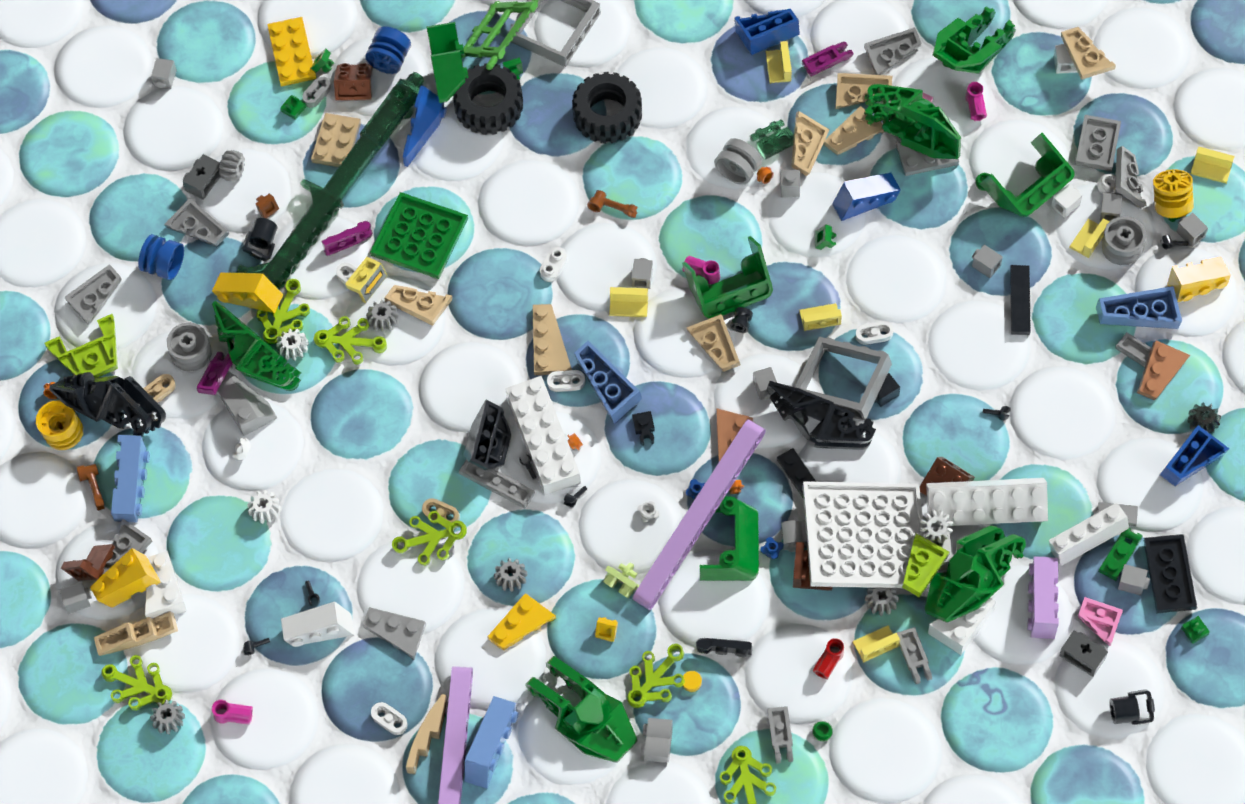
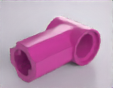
M971 82L967 87L965 95L970 118L974 121H981L987 117L983 97L984 88L979 82Z
M692 256L686 257L684 262L695 271L696 276H703L708 281V284L719 282L721 277L720 268L716 261L710 260L706 262Z
M217 700L212 705V713L215 721L220 724L233 722L250 725L253 716V706L230 704L225 700ZM220 709L226 710L224 714H217V711Z

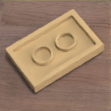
M325 113L312 154V163L348 169L361 120Z

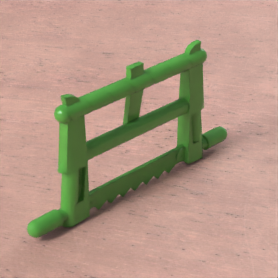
M531 0L529 2L496 1L494 4H491L490 10L481 23L473 28V34L463 47L465 55H461V58H491L486 64V69H493L498 59H502L505 55V48L509 46V42L513 41V37L519 32L522 23L526 22L529 13H533L538 7L539 0ZM496 12H504L493 28L487 27ZM522 13L499 47H488L495 36L499 35L501 27L510 14ZM482 33L489 34L480 47H473Z

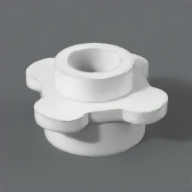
M653 501L644 502L637 507L643 522L659 517V511L656 510V504Z

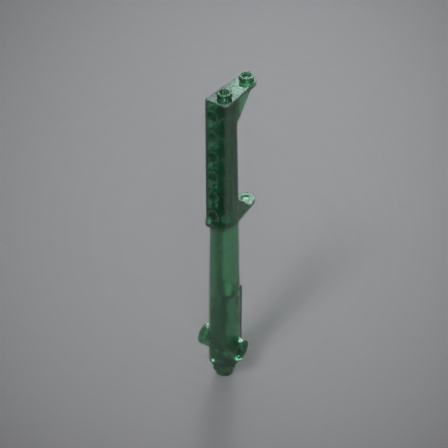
M410 73L406 80L399 79L362 129L360 138L324 188L302 179L300 184L304 189L311 192L313 202L269 263L250 268L239 264L236 273L264 274L278 290L285 286L286 280L296 271L299 262L305 259L310 247L316 244L318 236L327 229L332 217H335L338 214L339 208L342 209L344 206L342 201L344 196L402 120L408 119L413 115V105L416 102L420 86H423L425 81L419 73Z

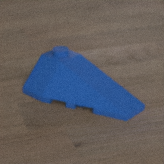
M420 86L414 106L416 108V118H412L410 123L412 135L408 134L404 148L403 162L406 167L410 165L438 128L447 112L444 103H439L438 96L424 86Z

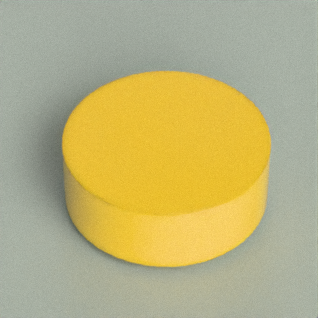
M696 671L686 672L683 675L685 679L683 688L688 692L699 690L702 685L700 674Z

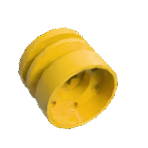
M1178 169L1162 171L1153 179L1155 211L1167 218H1180L1189 214L1194 208L1192 176Z
M60 400L44 404L36 415V426L47 444L53 449L68 450L81 440L84 429L81 420L73 409L64 405Z

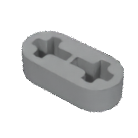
M318 77L305 90L302 98L306 107H316L330 92L331 85L329 79Z

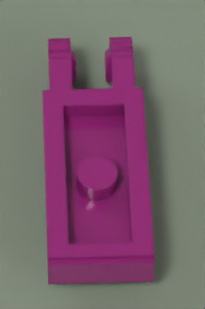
M843 41L803 59L802 65L810 77L842 61H846L854 53L851 49L842 52L848 47V44Z
M368 221L359 222L357 226L351 229H346L339 234L322 240L326 256L340 252L370 238L373 234L371 224Z
M218 351L197 385L198 393L216 395L229 368L233 365L229 353L225 358L223 352Z

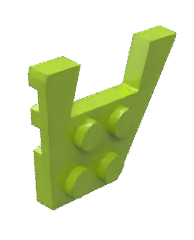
M113 314L97 320L104 335L98 339L70 351L66 350L60 336L44 342V344L73 375L91 372L94 378H98L118 369L115 318Z

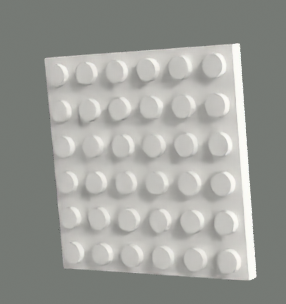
M803 481L810 585L823 587L902 588L915 533L922 537L924 535V531H920V527H923L924 524L920 522L923 519L919 484Z

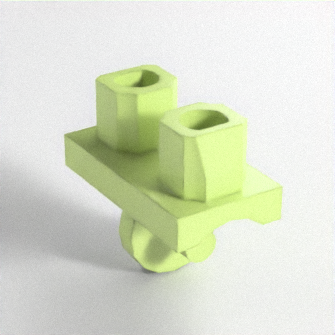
M621 563L618 568L623 571L622 573L607 566L605 571L608 573L603 582L614 588L618 580L622 581L623 585L618 592L629 598L634 590H637L639 587L637 583L628 578L629 575L633 578L637 576V573L633 571L634 564L629 563L625 566Z

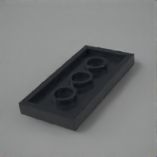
M1184 534L1144 538L1156 613L1196 610L1197 603Z

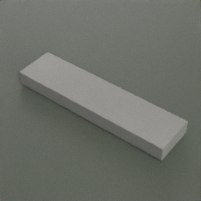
M467 459L459 470L460 475L524 509L535 494L534 490L495 469L484 470L470 463Z

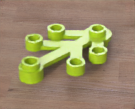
M289 279L286 282L287 294L280 310L277 307L276 312L272 313L275 318L273 325H271L268 319V312L258 310L256 313L257 319L262 322L265 328L263 339L268 344L278 343L277 338L282 337V331L288 333L289 328L292 331L296 329L302 331L303 323L299 319L293 320L289 325L283 327L281 325L283 322L296 316H307L310 314L309 305L306 303L300 304L299 307L288 311L294 296L301 291V285L297 279ZM262 313L265 314L264 317H260L259 315Z
M346 316L341 317L339 323L331 329L319 330L314 335L315 344L320 348H326L337 363L344 361L345 356L344 352L337 350L333 344H340L350 355L352 362L357 365L363 362V355L351 345L372 347L376 353H383L387 349V342L383 337L378 336L374 339L354 337L369 328L366 318L359 319L357 325L342 336L335 335L342 329L350 327V319ZM343 321H347V322H348V323L345 324V325L341 324ZM336 355H342L340 358H336ZM356 356H360V357H361V358L358 359V360H355V359H354Z
M431 511L428 514L429 521L433 524L439 523L446 528L438 531L424 523L418 516H413L409 520L410 525L414 529L419 528L427 534L407 540L401 536L396 537L392 541V548L397 553H404L409 547L428 543L423 553L418 556V562L426 566L430 563V556L442 538L448 537L443 547L437 551V557L445 561L449 558V551L454 542L464 538L467 533V527L462 521L450 522L441 517L437 511ZM432 515H438L436 520H431ZM415 519L419 520L417 525H413ZM456 528L461 529L460 533L455 534L454 530ZM400 543H404V547L402 549L398 548V545ZM442 551L446 552L445 557H440ZM423 556H427L426 562H421Z
M672 644L668 647V657L655 672H653V662L655 661L653 652L645 651L643 653L642 659L645 663L646 682L641 688L639 678L642 676V671L640 667L632 666L630 668L629 674L632 677V690L628 693L627 701L631 707L641 708L647 701L661 700L669 702L672 699V694L668 689H662L660 692H648L652 687L667 685L682 687L685 684V679L681 674L662 677L675 661H680L684 657V650L681 645ZM675 652H680L679 656L676 657L673 656V654ZM651 655L652 658L650 660H646V656ZM638 670L639 673L637 675H633V671ZM677 678L682 679L680 683L675 682ZM664 693L669 694L667 698L662 697ZM636 697H641L640 701H634Z
M138 655L130 658V664L135 670L137 679L119 672L112 664L104 666L101 671L104 680L107 682L118 680L132 686L123 691L119 689L113 690L111 698L115 703H120L123 699L142 692L150 694L141 699L138 697L129 699V707L134 711L153 702L157 704L160 702L163 705L165 700L170 701L172 699L170 687L162 683L159 665L157 663H150L147 667L148 673L153 677L154 687L147 683L142 668L143 661ZM134 660H140L138 664H133ZM157 667V670H156V671H154V672H151V671H150L151 668ZM107 670H113L112 673L106 674ZM160 692H165L164 696H158ZM116 694H121L118 699L114 698ZM134 701L138 702L136 706H132Z
M746 746L736 747L732 751L733 762L726 771L720 774V782L724 785L730 784L732 775L739 766L741 775L732 788L724 793V801L728 804L734 803L737 794L744 786L748 804H756L752 784L763 790L767 796H773L776 793L775 784L772 782L766 783L750 773L748 768L749 765L760 771L761 776L769 777L772 773L771 765L767 763L762 764L752 758V753ZM744 753L745 757L740 758L738 754ZM768 768L770 771L768 773H764L762 769ZM724 775H727L730 778L729 780L725 781L722 779V777ZM772 787L774 790L772 792H768L766 788ZM731 794L734 798L729 800L726 796Z

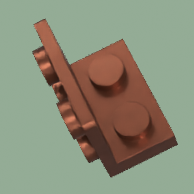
M343 63L337 65L334 77L335 100H372L371 77L373 67L367 63H360L358 65Z
M937 457L919 488L920 492L927 496L926 483L973 481L975 477L946 458Z
M796 542L793 588L831 591L833 587L810 585L808 550H804V543Z
M113 544L93 546L86 560L66 561L62 564L61 569L78 581L96 580L102 576L103 568L112 558L115 546Z

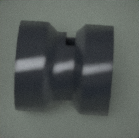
M744 307L735 308V318L732 319L730 324L731 329L740 333L748 332L750 327L749 321L752 320L753 312Z

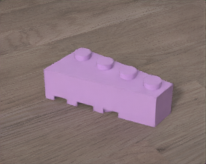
M1034 556L1033 563H1029L1028 575H1032V582L1029 581L1028 593L1032 594V600H1028V612H1031V618H1028L1027 630H1031L1032 638L1055 639L1059 625V618H1057L1059 603H1056L1058 601V586H1056L1058 584V558Z

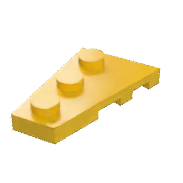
M525 593L487 636L488 640L504 651L522 640L527 634L540 629L545 623L555 620L556 615Z

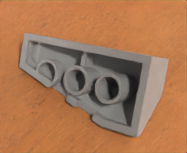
M230 371L227 372L217 393L244 436L277 419V415L268 401Z

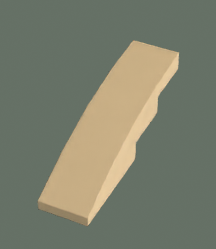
M170 611L154 619L147 617L134 624L125 623L94 637L97 653L99 656L160 639L177 632L178 628L174 613Z
M444 694L439 697L430 709L418 730L406 764L407 773L416 774L419 756L428 757L431 739H440L447 707V697Z

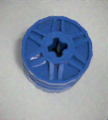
M379 27L373 36L372 43L368 47L365 59L369 65L380 72L396 74L401 70L404 58L410 50L411 41L408 36L395 28Z
M154 234L149 235L142 245L139 254V270L152 275L156 273L158 277L170 281L177 276L183 262L184 245L173 240L166 242L165 238Z

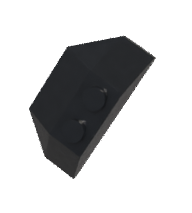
M486 399L470 428L464 456L470 463L484 470L502 467L505 463L512 434L502 407Z

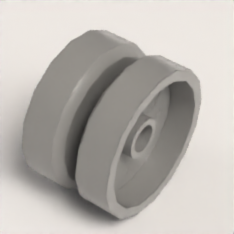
M737 138L729 139L723 147V151L714 160V165L721 175L740 185L747 184L752 178L753 172L762 163L759 152L749 143Z
M1118 217L1111 220L1105 228L1101 244L1104 256L1110 262L1118 265H1129L1136 262L1141 256L1146 239L1144 227L1136 219L1130 217Z
M189 322L177 325L169 332L167 348L176 367L184 371H196L203 368L209 362L212 349L204 328Z

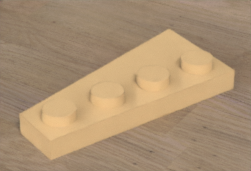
M552 304L533 305L534 375H549L555 371L572 370Z

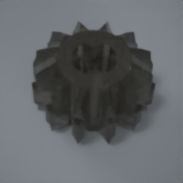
M1204 402L1201 403V406L1196 404L1193 409L1189 410L1187 423L1190 424V430L1195 429L1199 425L1207 432L1213 434L1215 429L1219 428L1221 415H1218V408L1212 409V403L1209 406H1206Z

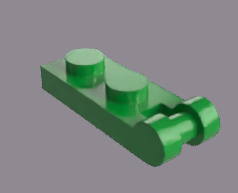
M1131 528L1123 531L1099 568V572L1116 581L1123 571L1124 564L1128 563L1141 542L1143 535L1132 532ZM1126 538L1133 541L1131 545L1125 542Z

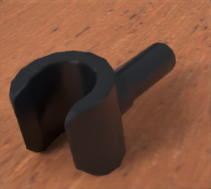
M1170 235L1162 236L1163 240H1160L1164 249H1169L1173 246H1188V241H1172Z
M1003 406L1000 410L983 408V413L997 415L1001 420H1007L1010 415H1006L1003 412L1008 413L1011 408L1008 406Z
M526 454L528 457L526 463H523L519 457V462L525 465L532 479H536L537 477L530 464L531 457Z
M583 486L574 496L567 493L564 497V504L574 507L577 499L587 490V487Z
M306 581L305 584L309 592V605L312 606V598H317L318 603H320V598L318 594L314 593L310 581Z
M266 638L257 642L246 641L243 645L244 655H253L255 647L270 643V639Z

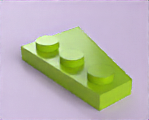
M915 533L902 588L920 597L949 557L950 552Z

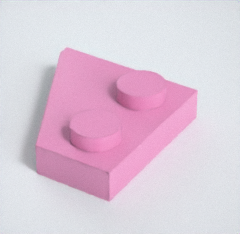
M1084 597L1078 618L1108 646H1111L1123 610Z

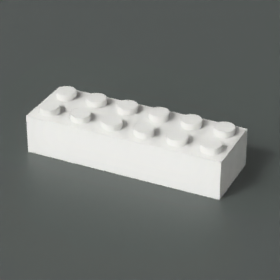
M542 376L506 387V397L527 452L531 457L532 465L544 495L580 484L579 469Z
M1044 478L926 483L927 513L932 517L931 510L935 509L936 516H938L939 511L943 510L942 518L949 514L950 517L946 522L953 521V525L948 526L1048 521L1047 482ZM937 520L936 523H932L931 527L942 525H940V521Z

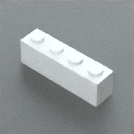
M1115 503L1049 540L1051 553L1055 558H1058V563L1062 566L1129 529L1127 515L1119 504Z

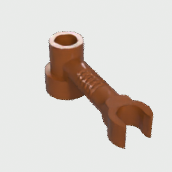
M597 190L587 204V207L593 212H600L605 205L616 210L618 209L631 218H635L638 213L636 211L637 206L633 204L625 205L605 198L606 193L601 190Z
M96 464L76 467L80 482L89 481L97 511L105 509L95 477L99 475Z

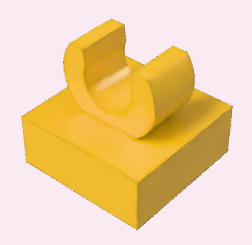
M599 617L596 624L595 638L614 642L618 622L616 620H608L606 617Z

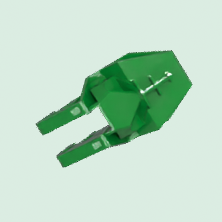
M986 6L981 14H975L966 22L957 18L938 32L932 56L943 62V66L947 68L979 74L1013 38L1016 32L1015 25L1009 19L1003 30L998 28L993 36L985 37L981 49V44L975 42L971 47L970 45L985 31L995 16V9H990Z
M882 84L869 86L867 94L864 96V99H866L865 104L869 105L864 111L868 125L883 120L882 129L901 138V145L931 158L959 159L961 136L940 107H935L933 103L923 98V90Z
M214 301L212 306L216 314L214 316L218 339L220 342H227L228 353L232 363L236 365L235 369L250 378L286 391L297 389L301 381L298 378L301 372L287 363L288 361L228 309Z
M990 525L956 541L957 552L949 560L947 572H938L931 580L924 609L925 613L948 623L980 608L1004 585L1001 577L1011 569L1012 555L1017 559L1024 557L1025 539L1016 534L1005 537L1004 531L1001 528Z
M552 656L546 662V667L554 676H560L565 681L567 687L576 692L582 701L576 707L572 706L569 700L563 698L535 677H531L525 683V686L533 697H539L546 705V708L557 717L555 729L585 755L618 763L638 742L622 702L605 694L589 679L559 658Z

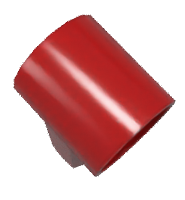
M833 638L827 642L826 649L813 669V672L822 679H829L836 665L844 656V644L840 639ZM833 647H837L840 649V651L837 653H833L830 651V649Z

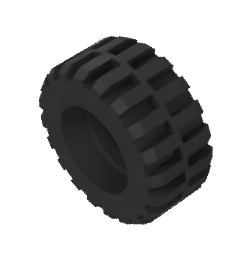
M484 63V66L475 65L473 69H467L469 78H465L466 82L453 95V103L457 119L466 129L471 128V132H481V135H487V133L494 135L498 131H506L508 126L512 127L515 124V120H519L523 111V95L521 83L513 72L510 73V70L506 67L500 68L498 64H495L493 69L487 70V63ZM486 91H494L504 96V99L499 104L492 107H481L472 102L475 96Z
M603 72L604 74L600 75L596 73L593 74L592 78H585L584 83L581 82L577 86V90L574 91L572 100L574 122L578 131H582L583 136L586 138L589 136L590 140L594 142L598 140L600 143L606 144V142L617 143L616 140L619 139L623 141L627 139V135L631 136L635 132L634 129H638L640 120H642L641 93L636 88V84L633 81L629 82V78L624 75L621 77L619 73L615 72L613 74ZM602 100H614L624 106L620 112L610 116L599 115L591 110L594 104Z

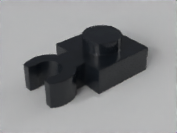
M651 411L632 414L636 435L641 434L640 444L644 446L645 438H649L651 443L654 444V435L651 432L655 431Z

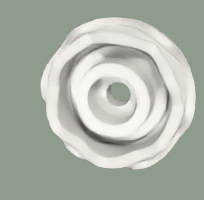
M1105 174L1099 178L1098 189L1102 194L1117 193L1115 190L1116 176Z
M240 437L239 442L235 444V452L232 453L235 460H243L247 457L251 447L247 438Z

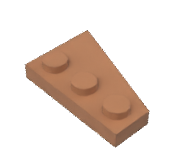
M1157 340L1154 341L1137 393L1155 400L1190 355Z

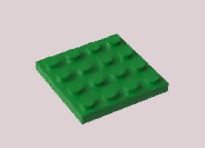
M400 192L370 251V255L439 279L468 221V215Z

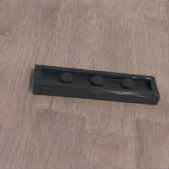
M1010 265L1011 335H1030L1029 265Z

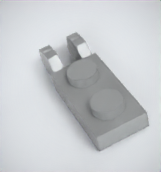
M913 627L897 632L900 638L899 646L915 684L920 683V676L917 672V668L923 667L925 678L928 681L932 680L931 671L928 666L929 662L916 628Z
M788 707L767 708L772 749H774L776 764L781 763L779 748L787 747L788 762H793V742Z

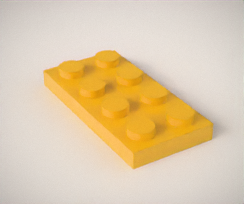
M303 17L267 24L281 87L315 80L316 75L311 69L313 62Z

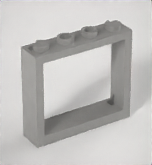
M543 0L538 1V7L540 6ZM560 0L586 12L561 52L521 34L538 7L533 13H529L526 22L522 23V27L519 28V32L516 33L511 42L566 67L601 14L600 3L596 1ZM518 13L517 20L522 13Z
M819 337L795 387L834 402L833 405L853 412L855 414L854 418L865 421L892 363L889 354L884 351L871 350L865 346H855L849 342L835 341L829 337ZM825 351L877 364L859 403L807 390Z

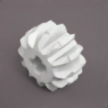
M290 328L288 333L282 331V337L277 338L278 343L276 345L279 354L285 356L287 361L291 357L294 361H296L297 356L303 358V353H307V346L309 345L304 332L300 333L298 329L292 332Z
M266 490L263 494L257 491V497L251 496V502L247 504L249 508L248 513L250 516H253L252 518L255 522L260 519L262 524L265 520L271 523V517L277 518V512L281 510L279 506L280 501L278 498H275L273 492L268 495Z
M932 509V517L925 513L924 515L928 520H920L921 523L926 524V526L920 527V531L927 530L923 537L927 538L931 534L930 541L933 542L935 536H937V541L940 543L942 542L941 535L948 539L949 537L945 532H953L951 528H947L948 525H953V521L946 522L950 517L949 514L942 518L943 510H940L938 516H936L935 509ZM937 520L940 521L941 529L933 531L932 523H936Z

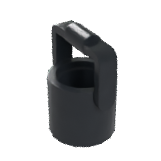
M256 218L251 232L248 231L242 250L258 260L268 261L275 247L273 240L278 228L277 224L267 218ZM248 243L260 249H269L267 256L253 248L247 247Z
M1147 689L1128 692V696L1111 698L1109 700L1110 714L1114 724L1131 722L1132 725L1154 721V699L1151 696V692ZM1146 694L1149 718L1140 719V710L1136 696Z

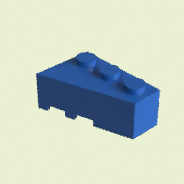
M791 8L770 11L767 15L757 16V14H751V17L747 18L734 17L735 32L751 55L800 35L799 20Z
M891 172L845 181L832 205L840 220L844 221L894 202L901 189Z
M1198 425L1159 475L1172 485L1177 486L1223 457L1230 448Z

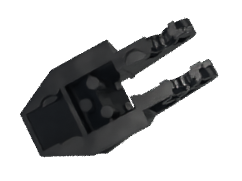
M85 372L64 377L63 380L49 387V390L64 405L96 422L104 420L119 429H124L126 424L131 422L132 434L142 437L144 433L148 434L150 430L155 431V428L159 429L166 419L164 409L131 376L125 379L119 376L94 378L91 372Z
M769 381L767 393L770 395L769 398L784 421L787 419L793 420L800 433L808 441L815 443V448L864 450L870 446L876 431L872 427L874 423L871 421L872 419L866 418L863 424L860 423L857 426L853 420L855 414L833 405L834 402L796 387Z

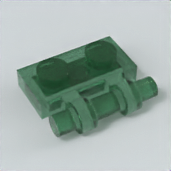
M782 119L772 121L765 128H759L755 130V133L749 135L752 142L757 139L760 140L756 142V147L765 160L793 146L794 135L788 126L781 129L785 125Z

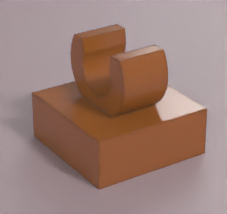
M270 193L265 197L260 195L256 198L257 203L255 205L262 218H268L279 210L274 196Z

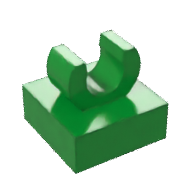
M325 48L315 58L311 69L316 73L320 69L325 73H329L334 65V62L329 59L331 52Z
M520 57L503 62V67L508 68L510 73L513 72L517 79L520 80L519 75L523 73Z
M290 95L280 107V110L296 120L306 108V104L294 95Z
M825 224L816 231V249L822 250L826 246L832 248L836 245V242L831 241V239L837 236L836 233L832 232V226Z
M1199 616L1181 626V629L1192 644L1210 633Z

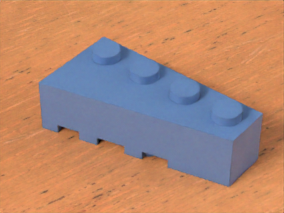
M1174 286L1099 298L1096 305L1100 324L1179 329L1182 323Z
M589 341L574 352L579 366L615 424L642 399L640 391Z
M118 435L117 442L120 443L121 451L116 452L119 470H116L114 475L117 488H113L111 514L116 522H122L123 519L127 522H138V516L142 515V504L140 502L141 498H144L145 495L143 481L147 479V469L145 467L146 463H149L150 453L146 450L141 436Z
M493 696L465 759V782L488 789L499 757L504 750L505 741L509 739L512 723L515 724L518 718L515 702Z

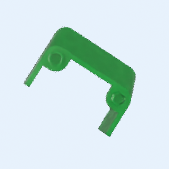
M455 22L426 26L439 103L447 102L466 82L465 78H469L467 67H463L461 55L465 54L463 44H459Z
M1043 132L1030 142L1042 156L1035 164V169L1041 177L1021 194L1015 197L1011 191L1005 190L992 173L980 183L999 207L1021 217H1027L1073 180L1075 175L1073 168Z
M748 237L752 254L746 256L741 261L742 273L710 286L703 276H696L695 271L686 262L682 263L689 288L702 314L707 319L721 314L722 316L735 311L737 307H746L771 296L773 286L761 245L753 237Z
M725 496L715 513L735 516V550L724 551L720 555L719 565H700V581H752L759 574L758 511L756 508L732 496Z

